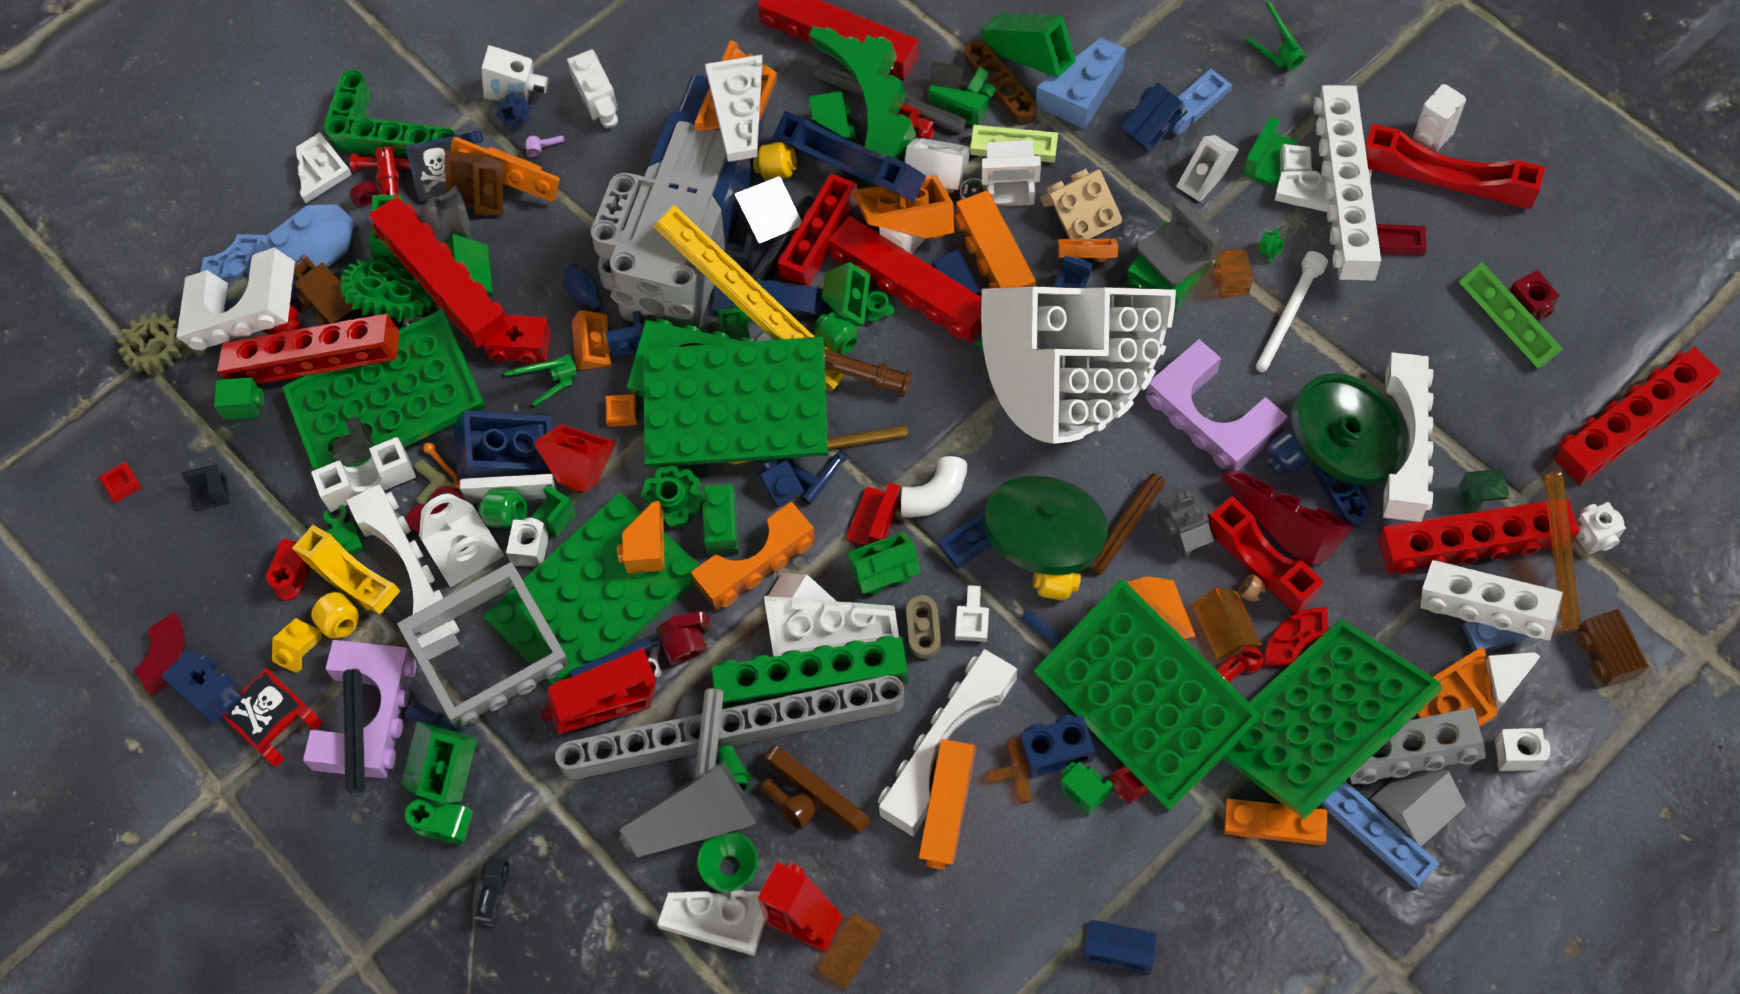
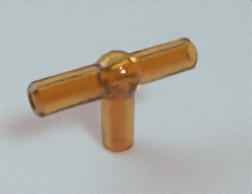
M1010 738L1007 741L1012 765L988 770V781L994 783L1015 778L1020 802L1029 803L1033 799L1027 776L1029 768L1024 762L1020 740L1018 738Z

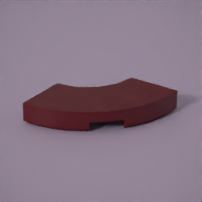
M173 612L147 629L151 639L150 649L144 661L134 669L151 697H154L168 685L161 676L182 656V652L185 649V631L182 621L176 612Z

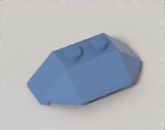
M338 204L307 205L261 239L255 254L276 248L294 260L295 264L302 260L301 256L305 254L315 266L323 262L329 267L348 252L356 223ZM250 266L247 270L248 276L250 274ZM310 269L305 271L302 275L304 276L305 274H307L310 271ZM294 275L292 281V288H296L294 282H296L297 279L294 277Z

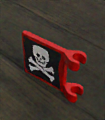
M267 668L239 693L241 698L222 716L274 767L279 766L284 761V757L270 743L298 716L312 730H316L323 723L316 713L305 705Z

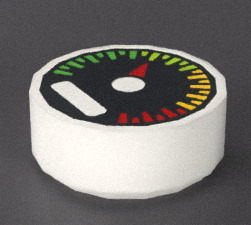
M968 179L960 187V199L963 200L987 191L988 186L982 185V180Z

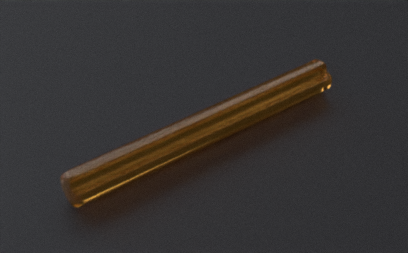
M1549 473L1544 475L1556 585L1557 590L1563 592L1559 608L1561 626L1565 631L1578 630L1581 625L1564 478L1562 473Z

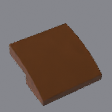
M446 151V192L455 186L462 197L465 208H473L474 214L503 215L502 161L477 154Z

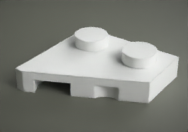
M321 133L316 134L296 147L297 159L299 161L298 173L302 188L300 195L305 203H308L352 175L347 165Z

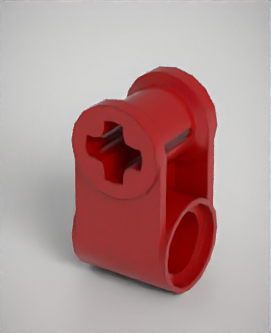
M286 538L280 541L276 555L266 575L268 584L274 589L278 599L282 601L294 600L299 596L309 571L312 569L292 549L298 541Z

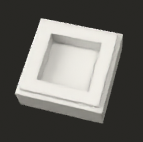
M1283 144L1280 148L1281 173L1285 171H1312L1311 148Z

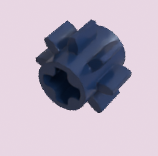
M511 92L505 95V99L502 98L497 101L500 107L496 116H499L503 121V126L513 124L514 129L522 126V122L526 123L531 119L527 114L532 105H528L524 95L515 98L514 93Z

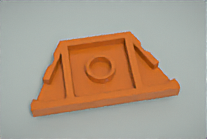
M730 40L721 61L754 55L751 53L746 55L738 49V43ZM763 64L759 123L777 81V72ZM710 88L695 120V130L698 131L719 129Z
M1480 647L1433 676V678L1441 682L1442 691L1411 720L1474 708L1479 728L1496 718L1497 710L1495 700L1491 694L1492 684L1490 675L1487 674L1486 654L1483 647ZM1445 740L1440 744L1448 745L1453 743V741Z

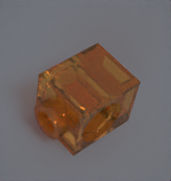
M1227 249L1219 252V256L1215 260L1214 271L1220 298L1249 295L1253 277L1247 250Z

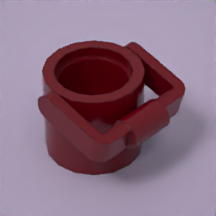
M705 612L672 616L656 628L670 665L691 661L708 650L703 634L709 632L711 621Z

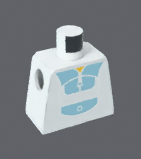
M488 45L482 65L484 99L499 101L502 98L505 99V95L513 92L515 98L524 95L525 100L528 102L531 91L545 94L548 77L533 74V61L530 58Z

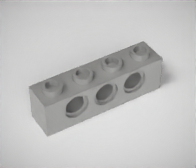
M1474 708L1410 720L1350 776L1351 783L1370 784L1377 779L1392 776L1401 778L1413 772L1423 770L1437 771L1444 766L1459 763L1467 765L1486 758L1484 743ZM1445 740L1453 741V743L1448 745L1440 744ZM1410 747L1420 748L1416 751H1407ZM1379 753L1386 754V756L1382 758L1374 757L1376 754Z

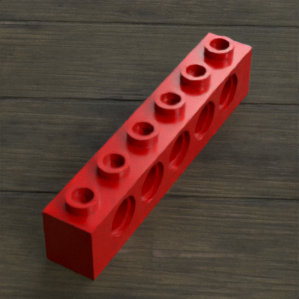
M388 314L226 342L222 343L217 372L224 380L252 377L256 384L392 361L396 360L400 331Z
M1693 347L1685 354L1680 351L1668 362L1669 366L1664 370L1657 368L1647 377V383L1643 386L1634 385L1624 395L1625 399L1620 403L1616 400L1603 410V415L1596 420L1592 417L1580 428L1581 432L1576 436L1572 434L1566 436L1557 446L1560 450L1554 461L1581 486L1712 387L1721 371L1696 347ZM1609 428L1615 429L1618 433L1611 431ZM1586 444L1593 446L1596 450L1589 448Z
M1569 498L1422 520V522L1384 526L1378 537V543L1387 573L1409 574L1418 568H1430L1432 560L1447 564L1459 562L1461 565H1467L1476 562L1478 559L1488 557L1492 560H1499L1507 557L1509 554L1520 552L1522 555H1530L1546 548L1562 550L1572 544L1580 531ZM1535 525L1542 527L1546 532L1538 531ZM1503 530L1512 532L1515 537L1506 535ZM1472 535L1482 537L1485 542L1477 541ZM1441 540L1450 541L1454 547L1446 546ZM1411 545H1418L1423 549V551H1416L1411 547Z

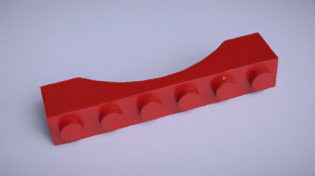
M1373 123L1365 146L1369 169L1530 210L1540 191L1545 166L1517 159L1486 163L1451 158L1421 146L1401 130Z

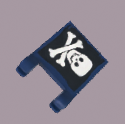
M476 130L406 146L419 202H424L427 199L442 196L446 193L445 152L450 151L452 140L458 137L473 144L481 143L484 141L481 131Z

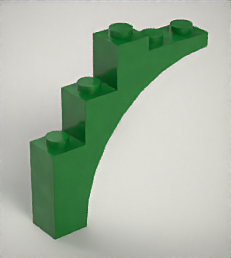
M813 26L809 36L814 47L832 56L846 67L863 90L868 110V132L865 148L903 161L907 146L914 140L916 132L909 118L897 114L907 95L902 82L898 78L888 75L897 59L893 44L884 37L874 38L867 35L864 43L854 37H848V39L842 37L831 28L824 27L822 29ZM860 179L861 183L866 184L871 187L876 186Z

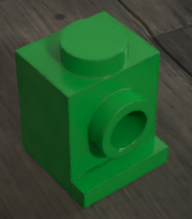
M1075 762L1070 763L1060 775L1062 777L1060 790L1088 817L1111 795L1113 784L1109 780L1103 784L1101 782L1102 777L1095 769L1090 766L1086 768L1080 762L1078 764Z

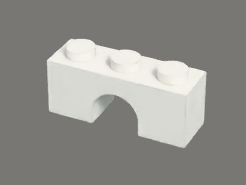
M398 437L369 448L372 456L362 465L346 467L339 460L311 472L319 495L330 512L338 510L340 505L347 506V499L378 484L381 485L383 490H387L416 478L408 455Z

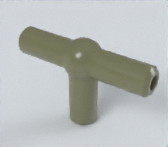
M423 459L416 462L415 469L431 481L416 498L420 505L427 504L438 487L455 486L448 480L445 474L439 473Z

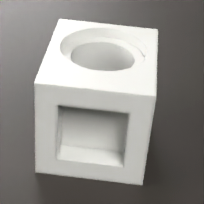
M534 518L513 519L506 554L514 566L536 568L544 561L549 538L544 522ZM528 538H535L530 544H522Z
M1542 728L1502 729L1495 738L1499 771L1540 770L1550 757V744L1547 739H1544ZM1517 745L1526 746L1531 755L1521 753Z

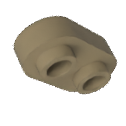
M919 595L912 598L906 607L908 639L911 652L916 657L927 659L935 656L941 646L938 608L932 598ZM924 611L928 615L925 618H919L917 613ZM923 640H927L931 644L930 646L924 648L921 647L919 643Z

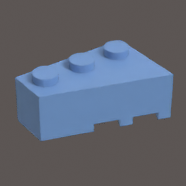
M1103 38L1098 39L1075 57L1076 62L1059 78L1050 76L1037 86L1036 108L1085 129L1123 71L1126 48Z

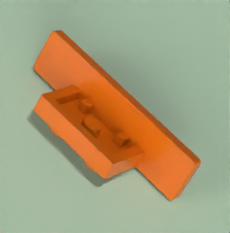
M458 137L452 140L450 151L477 154L502 161L503 184L549 202L555 201L560 179L555 175L542 171L541 166L493 147L486 149Z

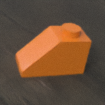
M659 501L652 502L622 532L623 544L617 545L618 561L619 563H624L627 574L665 571L664 521Z

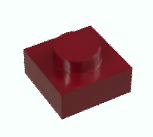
M1126 766L1115 771L1108 779L1113 784L1115 793L1129 804L1145 797L1150 791Z

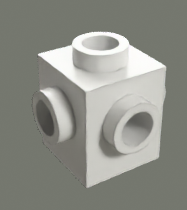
M1609 502L1598 507L1596 504H1592L1579 512L1580 517L1576 522L1580 532L1576 538L1588 555L1599 550H1609L1620 542L1619 537L1626 527L1621 514L1614 510Z

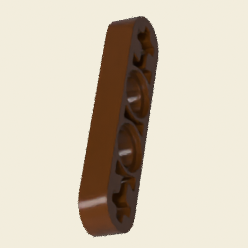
M980 40L968 42L964 48V61L971 71L975 74L979 67L984 70H998L999 74L997 76H987L984 83H989L996 88L992 96L1016 123L1026 125L1034 121L1036 117V102L985 42ZM1005 87H1010L1015 90V93L1006 96L1000 91Z
M773 744L763 755V760L774 771L801 792L809 794L820 807L854 833L860 835L871 822L862 810L779 746Z

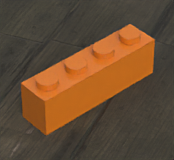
M987 190L957 201L956 214L954 215L955 225L959 231L963 230L966 236L965 243L968 251L971 254L975 253L978 259V270L982 276H987L990 282L988 283L989 288L1036 287V280L989 191Z

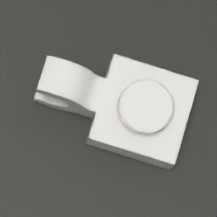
M968 585L967 606H957L955 640L987 642L989 608L980 607L981 586Z

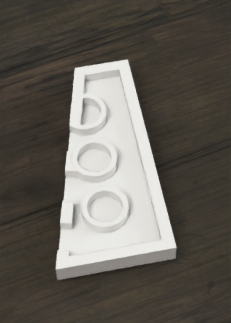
M762 55L705 64L706 75L728 162L757 157Z
M764 596L774 657L781 656L784 652L790 650L807 652L813 651L814 648L822 645H829L833 648L845 646L847 642L860 640L865 643L876 641L877 638L887 635L894 636L895 638L899 637L894 606Z

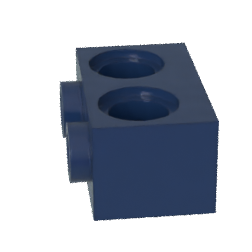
M1073 715L1062 716L1053 724L1046 726L1034 724L1024 729V732L1020 733L1019 744L1031 779L1064 770L1072 762L1086 764L1094 760L1095 749L1083 715L1078 717ZM1075 735L1080 742L1070 745L1063 740V737ZM1041 743L1046 745L1049 750L1046 753L1038 754L1033 751L1032 746Z

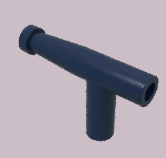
M837 452L833 460L823 469L818 477L796 463L792 465L791 468L797 479L810 486L801 497L808 505L812 504L831 480L839 466L846 461V456L841 452Z

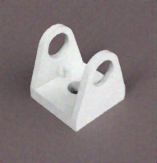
M442 494L430 500L423 507L419 537L450 588L504 556L472 504L452 494ZM449 502L448 506L441 512L430 514L438 505Z

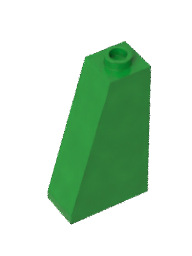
M997 13L979 29L983 42L996 55L1050 76L1059 78L1076 62L1064 17L1061 15Z

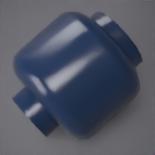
M1288 429L1280 432L1266 446V452L1269 457L1265 461L1277 474L1283 471L1286 474L1292 475L1310 460L1298 442L1294 431Z

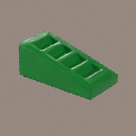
M931 85L929 88V104L965 117L967 124L972 126L980 125L988 112V96Z

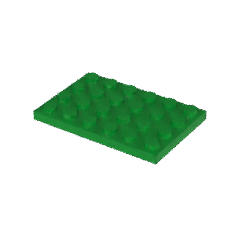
M443 309L399 330L396 360L306 375L282 387L313 470L336 462L332 455V450L335 449L333 442L350 433L345 421L355 416L368 428L374 446L398 437L405 448L456 423L463 410L480 411L486 408L447 314ZM371 456L359 462H356L348 467H356L366 463L371 458Z
M824 337L644 349V452L646 467L829 456Z
M620 492L522 580L569 663V666L557 673L558 677L553 679L545 678L551 685L557 681L571 678L570 670L630 645L694 585L691 571L700 566V564L665 533V571L627 574L624 563H619L617 545L623 544L622 532L642 512ZM515 588L483 615L485 621L531 665L552 654Z
M1122 578L1034 670L1077 716L1083 715L1088 728L1168 810H1173L1264 717Z
M1341 618L1249 701L1264 717L1231 749L1223 760L1302 819H1305L1442 691L1441 682Z

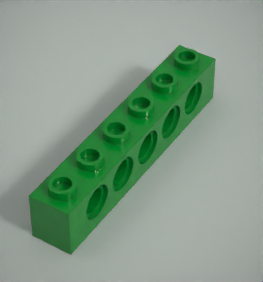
M891 635L877 638L876 641L865 643L860 640L847 642L845 646L833 648L829 645H822L814 648L813 651L807 652L790 650L784 652L781 656L775 657L758 655L752 657L749 661L743 662L726 660L717 666H712L714 688L723 690L724 693L722 710L883 676H894L901 680L902 684H909L902 637L895 638ZM870 658L881 660V663L874 667L865 664ZM838 663H846L850 666L842 672L834 669ZM807 668L818 670L815 675L810 677L802 674ZM775 673L786 674L782 681L776 682L771 680ZM750 677L754 679L750 686L744 687L739 685L740 681L744 678Z

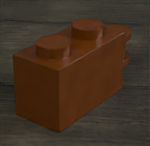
M303 254L301 256L302 260L294 265L293 275L297 279L294 283L298 291L295 296L304 308L311 307L316 312L314 318L319 325L354 320L362 316V309L353 310V303H345V297L341 296V282L323 262L315 266ZM310 269V271L307 274H305L304 276L302 275L305 271Z

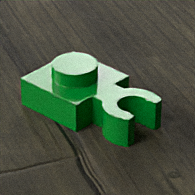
M343 505L339 506L341 514L336 519H332L329 512L324 511V520L332 528L325 532L331 534L351 556L364 552L357 525L354 521L349 522V513Z

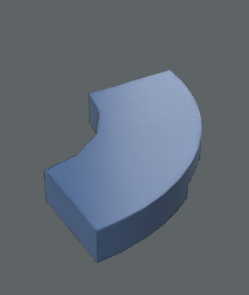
M237 234L233 243L225 251L215 256L203 257L200 272L208 270L225 282H230L247 272L251 264L252 255L255 254L261 239L265 235Z

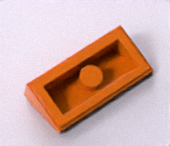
M579 310L572 320L576 370L610 367V349L606 337V332H608L607 314Z

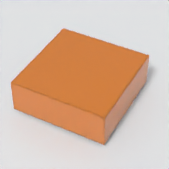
M635 394L605 396L607 427L637 425V398Z

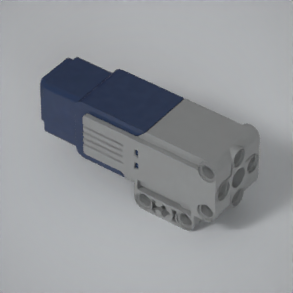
M706 74L702 76L692 75L690 77L678 111L670 114L666 120L645 177L630 173H619L612 177L591 228L594 249L600 255L598 270L602 286L612 291L611 297L618 303L621 317L630 322H634L632 312L638 311L641 321L655 322L656 319H663L673 323V326L684 328V325L700 328L701 319L714 284L653 226L675 205L725 251L741 211V206L735 193L748 189L751 183V162L753 158L728 162L720 128L703 131L695 130V120L710 88ZM764 113L759 123L758 142L764 128Z

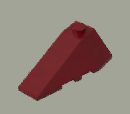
M1241 471L1223 473L1221 478L1286 551L1293 554L1296 561L1302 560L1307 566L1326 562L1354 528L1353 524L1319 506L1317 510H1313L1300 505L1301 498L1282 493L1275 494V488L1272 485Z

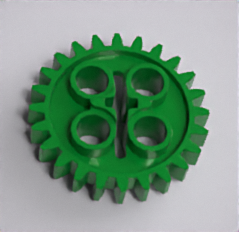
M380 255L377 256V260L366 257V262L357 259L356 265L348 264V270H343V276H341V296L345 297V303H353V310L362 308V315L372 313L373 316L388 314L390 318L395 317L398 322H401L402 317H406L411 321L413 320V314L423 317V311L429 313L431 307H435L436 301L400 261H394L393 257H389L388 260H384Z

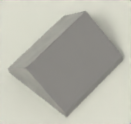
M1445 769L1437 771L1423 770L1410 773L1405 777H1395L1370 800L1386 817L1421 847L1466 807L1449 771Z

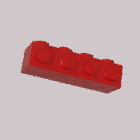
M832 173L829 175L825 184L819 189L812 206L806 211L799 228L793 233L786 250L778 259L777 268L779 269L781 282L805 286L811 285L830 252L829 238L851 216L858 204L853 196V190H857V183Z

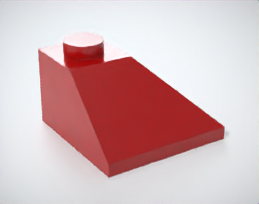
M560 424L537 439L535 447L558 483L568 486V489L574 492H586L598 483L616 441Z

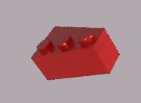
M641 648L569 679L555 682L552 686L548 687L546 701L557 733H566L650 709L656 680L645 650Z
M776 861L757 898L766 924L826 953L844 916L810 878L804 875L805 870L791 862L783 865Z

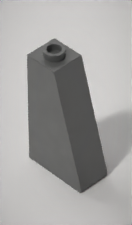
M722 761L624 822L619 829L622 833L619 837L628 852L633 851L636 857H641L750 827L757 822L759 816L726 763Z

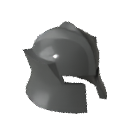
M455 186L442 196L427 199V202L420 209L418 220L422 224L426 222L432 228L435 239L439 243L444 242L452 233L471 239V229L466 208Z

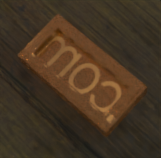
M853 913L819 967L818 973L848 990L880 938L882 930Z

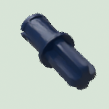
M413 701L406 709V717L415 723L421 721L465 735L467 734V731L463 728H454L451 721L445 718L444 713H436L418 701Z

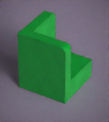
M547 484L543 489L547 499L532 518L544 522L547 531L558 538L576 516V512L568 497Z

